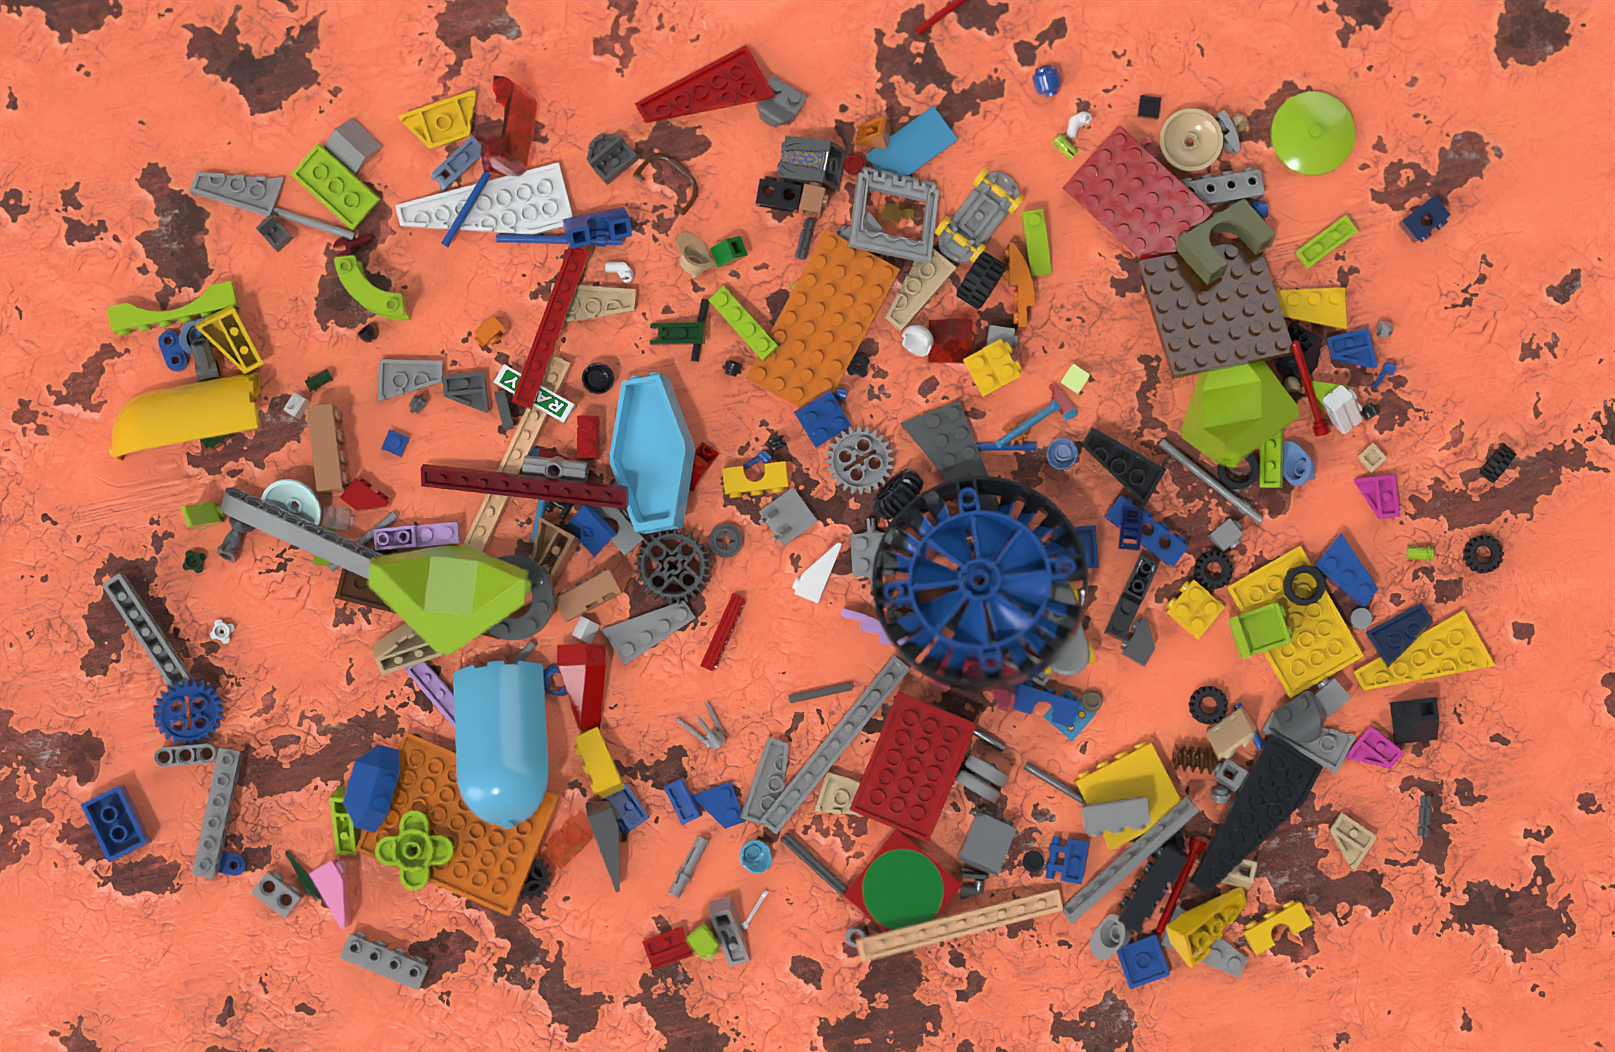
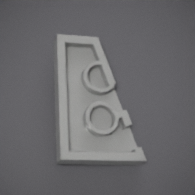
M379 359L378 402L443 383V361Z

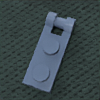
M471 136L441 163L429 177L433 181L436 180L440 184L439 187L445 192L487 151ZM446 170L450 173L447 179L442 175Z

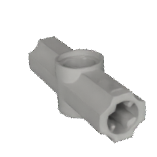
M526 455L522 464L523 475L586 482L589 466L588 462L565 460L559 456L545 458ZM551 465H556L560 472L554 471Z

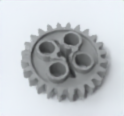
M860 426L857 427V432H854L849 427V434L841 431V439L836 436L834 437L837 444H829L833 451L826 452L828 456H831V459L825 461V463L831 464L827 472H834L830 479H838L836 486L844 484L843 491L849 487L851 488V494L855 492V489H858L860 495H862L863 489H866L870 494L872 486L878 490V482L883 485L885 484L883 477L890 478L891 475L886 471L893 470V466L888 464V462L894 461V458L888 457L893 452V449L886 450L889 441L882 443L884 435L877 438V430L870 434L869 427H866L864 432H861ZM859 441H867L869 449L865 452L860 451L857 447ZM872 450H876L875 454L863 461L864 465L856 464L847 471L843 470L846 466L856 461L857 455L861 458ZM842 452H848L851 455V460L847 463L841 462L839 455ZM870 459H878L880 467L876 470L871 469L868 465ZM855 469L862 472V478L858 481L853 480L850 476V473Z

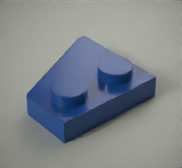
M1368 328L1325 339L1331 360L1373 369L1378 367Z
M732 782L693 795L694 799L725 829L745 822V819L740 818L742 811Z

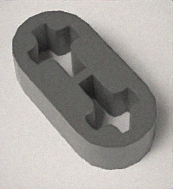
M506 391L495 392V398L504 431L514 429L515 426Z

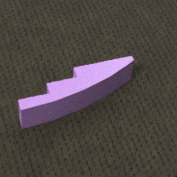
M843 608L841 617L861 621L860 630L880 634L878 643L892 646L879 620ZM905 636L897 641V643L901 646L909 638Z

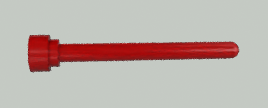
M1295 340L1291 346L1315 420L1312 427L1314 435L1324 436L1331 432L1329 422L1322 417L1300 343Z
M1191 837L1188 843L1190 846L1188 849L1190 850L1188 861L1180 872L1156 927L1157 934L1164 933L1198 854H1201V851L1204 852L1207 843Z

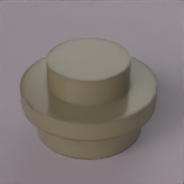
M1087 691L1081 698L1083 708L1089 712L1099 710L1103 703L1102 696L1096 691Z

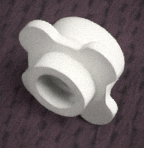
M220 619L214 622L215 626L212 632H210L211 639L221 640L223 644L229 643V637L231 632L234 631V626L232 624H225Z

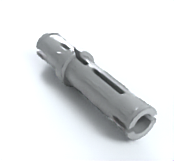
M697 835L682 867L676 872L675 875L677 876L668 893L680 899L685 886L692 879L690 877L705 848L709 844L708 840Z

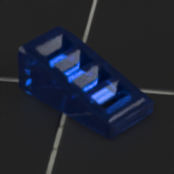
M1121 507L1118 549L1140 551L1144 507ZM1127 513L1138 514V518L1126 517ZM1126 522H1137V526H1126L1125 524ZM1125 530L1136 531V535L1124 533ZM1124 539L1136 540L1135 544L1123 543Z

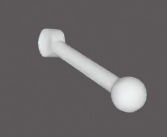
M763 891L746 921L741 923L742 929L746 930L749 928V922L768 891Z

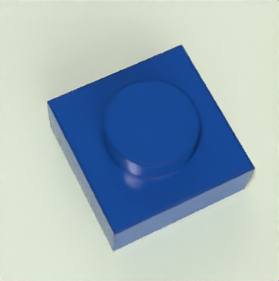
M389 429L381 449L402 457L410 438Z

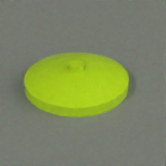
M1316 91L1303 92L1288 99L1276 112L1270 130L1271 144L1277 158L1291 171L1305 176L1324 175L1337 169L1350 155L1356 135L1353 118L1346 106L1337 98Z

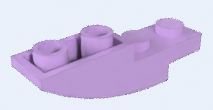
M460 522L373 529L375 551L461 543Z

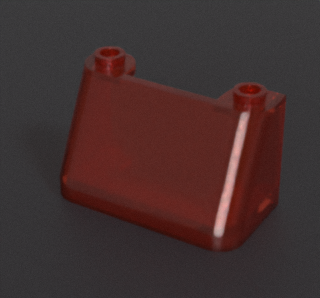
M494 75L492 89L496 95V103L503 105L504 120L501 137H488L482 143L480 157L483 170L488 173L521 176L528 167L537 114V101L511 79L505 76Z

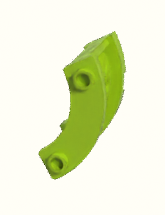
M354 255L334 258L337 274L350 295L363 307L386 319L410 321L408 299H403L402 294L385 292L371 285L364 273L362 262H357Z

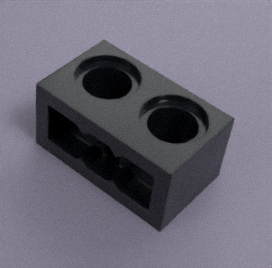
M765 176L764 179L760 178L756 207L797 213L801 185H798V182L793 180H786L785 183L778 182L777 178ZM767 187L775 191L771 197L764 196L762 192ZM786 191H792L795 193V198L788 201L783 195Z

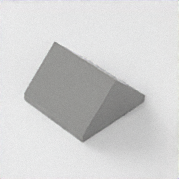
M351 118L334 129L324 148L356 176L383 146L359 123Z

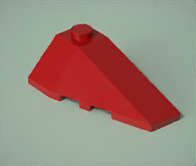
M606 644L557 645V667L562 675L565 684L564 688L568 693L578 730H590L596 727L600 729L606 670Z

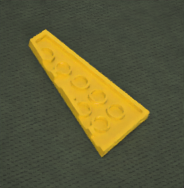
M1462 610L1424 631L1388 669L1382 659L1378 657L1352 673L1360 688L1364 691L1492 667L1495 664L1467 614Z

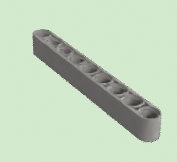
M232 487L225 490L220 510L224 514L369 579V565L372 558L384 556L242 490Z

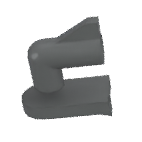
M962 867V878L975 879V884L962 885L960 899H965L972 895H981L984 891L983 879H988L990 873Z

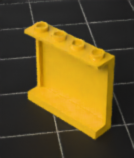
M1143 741L1133 746L1134 751L1128 754L1126 751H1123L1114 756L1116 760L1110 763L1107 760L1096 765L1097 770L1091 773L1086 770L1078 774V779L1074 781L1087 805L1141 796L1147 798L1151 823L1145 824L1146 828L1133 830L1131 827H1124V832L1112 833L1109 830L1103 831L1102 836L1109 850H1113L1146 833L1181 802L1152 743L1146 744Z

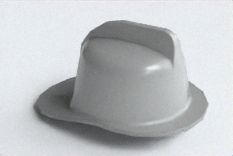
M1108 915L1091 935L1090 950L1097 959H1109L1119 948L1126 946L1131 939L1130 928L1118 921V915Z

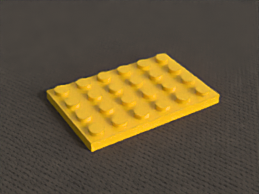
M1301 545L1226 587L1241 614L1278 602L1279 606H1283L1286 613L1284 618L1285 624L1290 626L1293 633V638H1290L1292 643L1263 653L1289 698L1294 697L1324 678L1364 657L1326 589L1321 599L1307 606L1296 605L1285 596L1283 580L1286 574L1298 566H1312ZM1301 573L1294 577L1292 590L1296 596L1308 598L1316 591L1317 584L1312 575Z

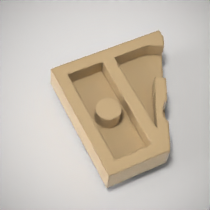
M1341 812L1329 829L1348 865L1355 871L1377 836Z

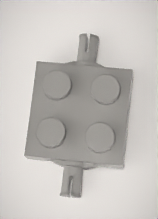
M871 518V520L866 519L867 532L850 535L853 577L870 578L871 591L875 554L880 540L885 533L876 531L875 518ZM886 569L884 575L896 574L895 571Z

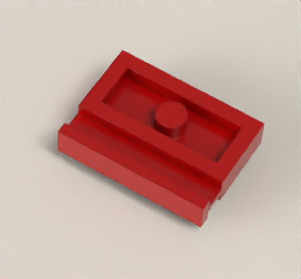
M683 926L642 941L652 970L693 956L690 945L686 940L687 937Z

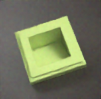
M1072 364L1060 383L1078 394L1090 377V374Z

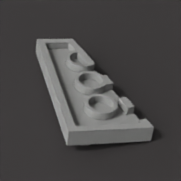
M196 172L189 191L190 194L268 217L273 213L285 180L282 177H247L237 174L233 176L222 173Z
M683 600L680 605L675 603L602 629L624 665H626L696 617Z
M1273 712L1270 713L1261 730L1267 736L1268 734H1273L1335 774L1338 772L1356 737L1355 735L1341 733L1337 730L1323 728V734L1317 740L1310 743L1298 742L1284 734Z
M767 737L740 818L765 826L759 820L785 789L784 779L789 744Z
M1176 905L1168 925L1186 911ZM1166 929L1160 944L1176 951L1170 943ZM1216 939L1210 946L1212 951L1201 962L1240 978L1248 958L1223 939Z

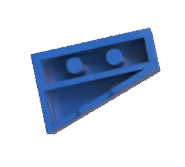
M1342 533L1334 537L1312 565L1320 571L1326 580L1361 607L1366 606L1378 591L1377 586Z

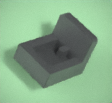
M269 215L256 227L257 231L264 236L277 252L294 239L273 215Z

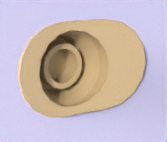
M687 232L680 233L677 236L676 243L681 253L680 266L692 278H698L705 270L711 269L714 266L713 258L699 237Z

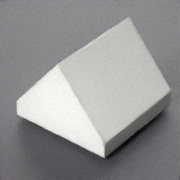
M294 392L284 407V411L300 420L310 401Z
M581 616L572 636L591 644L600 625Z

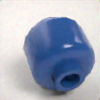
M1049 64L1035 69L1032 81L1037 94H1045L1046 97L1058 94L1057 89L1062 86V81L1057 68L1051 67Z

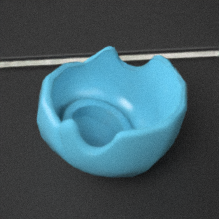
M761 840L746 842L739 852L740 863L751 873L761 874L765 872L773 861L769 846Z

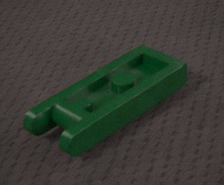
M706 323L650 324L651 329H658V340H650V345L705 344Z

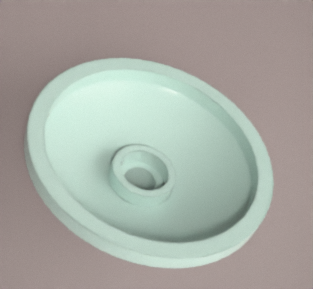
M294 479L277 480L270 484L262 494L261 500L316 525H319L321 522L322 509L318 497L311 488Z

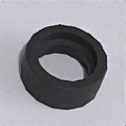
M1252 453L1244 457L1250 465V474L1248 478L1241 482L1231 480L1226 474V465L1218 463L1217 474L1220 481L1226 487L1240 490L1249 487L1255 482L1259 474V465Z
M1302 565L1291 569L1286 574L1283 580V590L1290 602L1296 605L1307 606L1321 599L1325 592V580L1318 569ZM1308 573L1315 579L1317 584L1316 591L1311 597L1300 598L1293 592L1292 581L1298 574Z

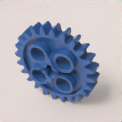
M184 678L183 684L180 685L175 681V687L172 688L170 685H167L168 692L160 691L162 698L155 699L158 705H153L155 712L153 713V718L156 720L155 726L159 727V733H165L166 740L172 737L175 744L180 739L182 745L185 744L186 740H189L190 744L193 745L194 739H197L199 743L202 742V736L209 739V731L216 733L214 726L221 725L218 719L223 718V714L220 711H223L224 708L220 704L222 702L221 697H217V690H212L210 684L204 687L203 680L197 685L194 678L191 680V683H187V680ZM186 695L189 696L188 701L190 706V718L192 725L191 728H188V720L186 716ZM198 698L203 699L200 703L193 702L195 699ZM176 701L181 702L178 706H172V703ZM198 718H204L202 722H195ZM176 721H183L180 725H174Z

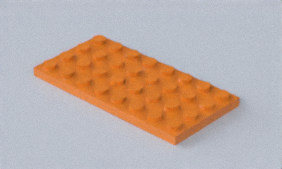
M825 229L769 334L778 344L779 348L765 361H762L757 356L746 377L747 380L799 408L827 390L834 394L901 270L865 250L848 247L849 241Z

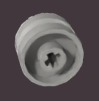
M969 754L964 764L967 768L974 771V774L971 775L962 770L959 771L955 780L995 804L1000 793L990 786L991 783L999 787H1005L1010 778L983 759L981 761Z

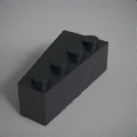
M1091 426L1081 445L1146 506L1166 469Z
M1168 840L1164 845L1155 850L1153 855L1156 857L1152 863L1150 861L1146 863L1142 870L1143 876L1140 880L1138 878L1135 879L1130 887L1132 892L1129 896L1125 895L1118 905L1121 907L1118 921L1139 935L1144 929V919L1152 917L1157 906V900H1163L1169 889L1168 884H1173L1188 861L1189 854Z

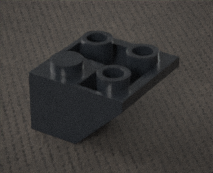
M1291 321L1287 326L1291 341H1299L1309 375H1311L1318 367L1322 338ZM1294 354L1272 359L1290 375L1302 381Z
M1436 697L1389 702L1395 745L1438 740L1439 713Z

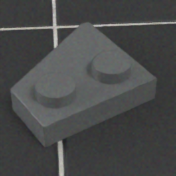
M484 371L442 375L444 397L489 413Z

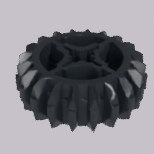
M908 468L900 471L892 479L890 478L880 489L879 493L876 494L872 503L873 509L884 520L894 518L909 502L920 494L924 484L923 480L912 469Z

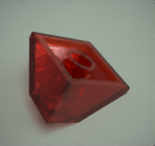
M972 319L929 320V331L933 335L934 343L928 353V363L965 364L963 359L971 355Z

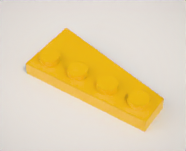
M1345 287L1275 290L1284 318L1347 330Z

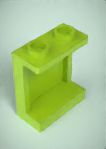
M1278 602L1227 619L1240 659L1292 643L1290 639L1293 638L1292 630L1289 625L1286 626L1284 621L1286 613L1283 606H1279Z

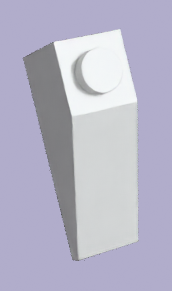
M837 543L802 574L801 578L796 577L792 589H795V595L818 604L842 544Z

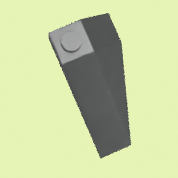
M611 801L586 802L588 821L616 893L620 892L618 820L621 817L617 807H612Z

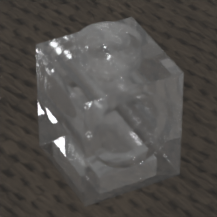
M324 506L322 527L350 532V528L354 527L355 514H352L353 511L349 508Z

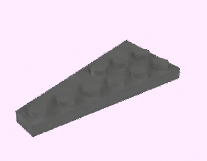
M960 401L900 423L947 481L964 477L988 476ZM979 495L981 511L998 513L999 502L996 495ZM966 497L964 499V502L966 504H970L974 501V498L972 497Z

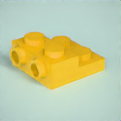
M1002 339L963 359L982 397L1021 377L1020 372L1023 370L1017 360L1013 362L1010 353L1013 351L1007 341L1003 343Z
M1191 580L1190 582L1186 581L1180 587L1179 591L1181 594L1177 599L1173 597L1165 607L1168 610L1165 613L1199 640L1225 606L1210 595L1195 580Z

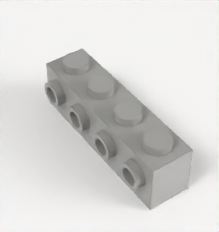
M1254 167L1242 169V173L1234 174L1233 171L1223 172L1219 177H1213L1212 174L1200 177V180L1192 181V178L1181 179L1209 207L1239 202L1243 198L1245 200L1262 198L1265 195L1261 170H1254Z
M360 931L349 934L339 958L417 991L421 989L431 966L426 963V959L416 955L415 958L407 955V951L398 947L395 950L388 948V943L376 939L375 942L367 939L368 935Z

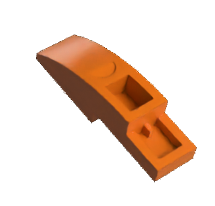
M1009 243L1008 248L1004 249V260L1008 261V269L1004 272V280L1008 282V287H1017V290H1013V303H1017V311H1013V324H1017V329H1026L1027 308L1035 307L1034 287L1025 259L1014 243Z

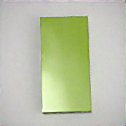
M320 143L313 147L290 174L352 231L360 225L381 200L379 196Z

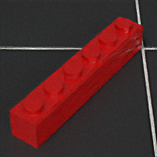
M732 593L701 662V667L710 671L717 669L719 664L717 660L719 657H722L724 653L722 649L729 642V633L732 634L735 626L733 624L735 621H738L741 615L739 611L746 604L744 602L745 598Z

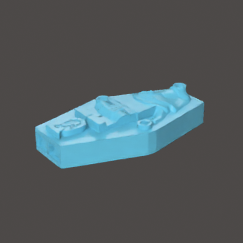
M660 372L648 373V377L643 378L642 376H631L629 380L621 382L609 455L611 468L617 484L629 486V506L627 511L635 532L649 534L683 528L695 457L694 442L669 377L661 375Z

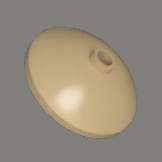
M1187 108L1175 112L1165 121L1160 132L1159 143L1163 156L1172 166L1183 171L1195 172L1209 167L1218 158L1223 146V134L1220 125L1209 113L1200 109ZM1187 139L1193 141L1192 146L1186 144Z

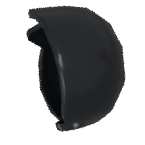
M596 362L583 370L581 380L584 388L590 393L603 394L613 387L615 378L612 369L608 365Z

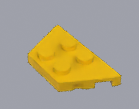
M472 90L398 115V118L430 150L466 139L471 136L476 91Z

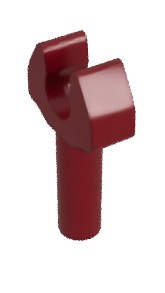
M371 234L352 241H347L341 237L335 241L333 247H346V250L339 253L337 257L351 256L353 249L370 243L373 239Z

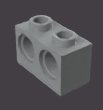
M268 871L251 893L285 919L289 917L302 900L301 890L293 884L290 886L283 881L284 877L278 872L274 871L272 873ZM267 881H272L275 884L273 892L266 890L265 884ZM284 894H289L292 897L290 905H285L282 902Z

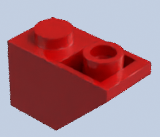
M704 442L695 450L689 490L692 492L720 454Z
M354 478L340 496V499L358 512L384 509L391 506L387 502L389 497L380 490L376 493L370 489L372 484L364 478H361V480Z

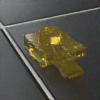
M878 204V224L880 226H899V220H914V209L899 210V204Z

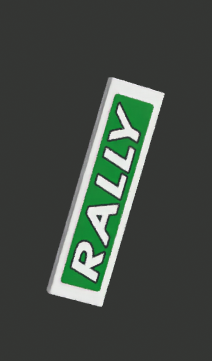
M504 364L494 383L514 394L521 374ZM543 386L540 387L534 403L535 407L566 424L576 407L573 403Z

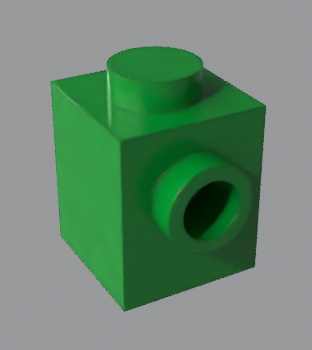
M741 236L725 239L710 248L718 268L731 265L748 256Z

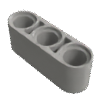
M214 744L164 747L155 752L154 761L161 767L212 763L216 761L219 749ZM207 747L213 752V756L209 760L203 755ZM185 749L191 752V759L189 761H185L182 757ZM164 751L170 754V760L167 763L161 760V754Z

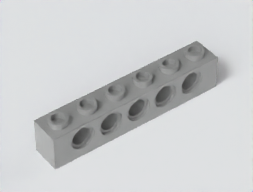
M118 573L102 584L166 683L172 688L175 687V681L180 685L183 684L184 678L187 680V683H190L193 676L126 575Z
M223 748L218 750L192 871L194 876L214 880L218 878L244 756L239 751Z

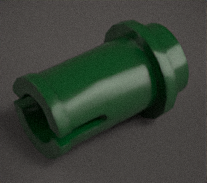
M326 368L311 378L308 376L305 383L310 392L313 390L316 392L317 388L333 381V378Z

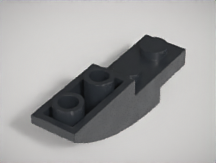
M1142 555L1139 556L1113 609L1111 618L1104 631L1105 634L1122 642L1125 640L1159 563Z

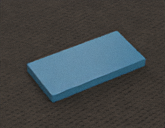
M932 106L893 134L889 139L887 149L874 148L865 157L873 168L878 170L879 176L881 171L898 174L899 181L901 175L910 176L957 142L958 139L934 106Z

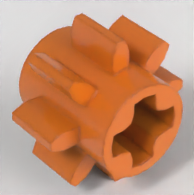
M1021 420L1014 425L1012 421H1009L1010 428H1003V431L1006 433L1010 432L1021 424ZM1022 433L1021 436L1019 435L1011 441L1010 446H1013L1014 442H1018L1021 446L1023 444L1021 439H1028L1029 436Z

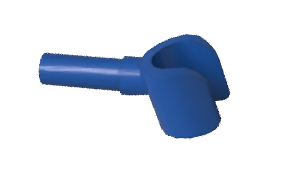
M1390 362L1384 363L1380 375L1372 386L1377 388L1386 373L1393 376L1397 366Z
M838 388L834 394L835 399L845 401L848 391Z
M766 450L762 451L754 459L743 464V467L747 469L760 460L763 464H766L773 456Z

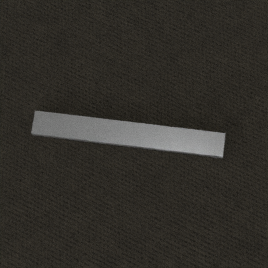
M1186 796L1063 906L1062 911L1070 923H1075L1200 811L1189 796Z

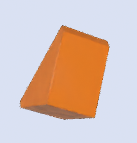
M881 116L859 125L855 144L858 146L887 149L892 131L887 117Z

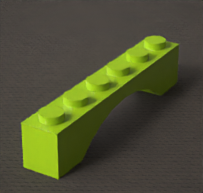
M227 281L210 285L195 301L175 310L162 312L148 311L137 308L129 303H123L107 307L111 332L118 334V336H127L134 330L146 332L152 330L153 326L160 325V328L170 327L173 325L172 322L181 321V323H187L195 317H209L230 305L234 309H238L240 306L235 283Z

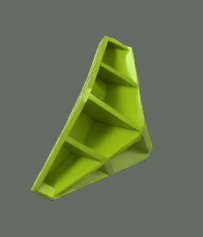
M1265 361L1201 373L1198 376L1181 427V438L1214 462L1234 468L1241 459L1299 417V408Z
M451 544L372 558L369 565L368 586L437 653L452 654L524 605L526 595L531 590V580H528L527 570L466 545Z

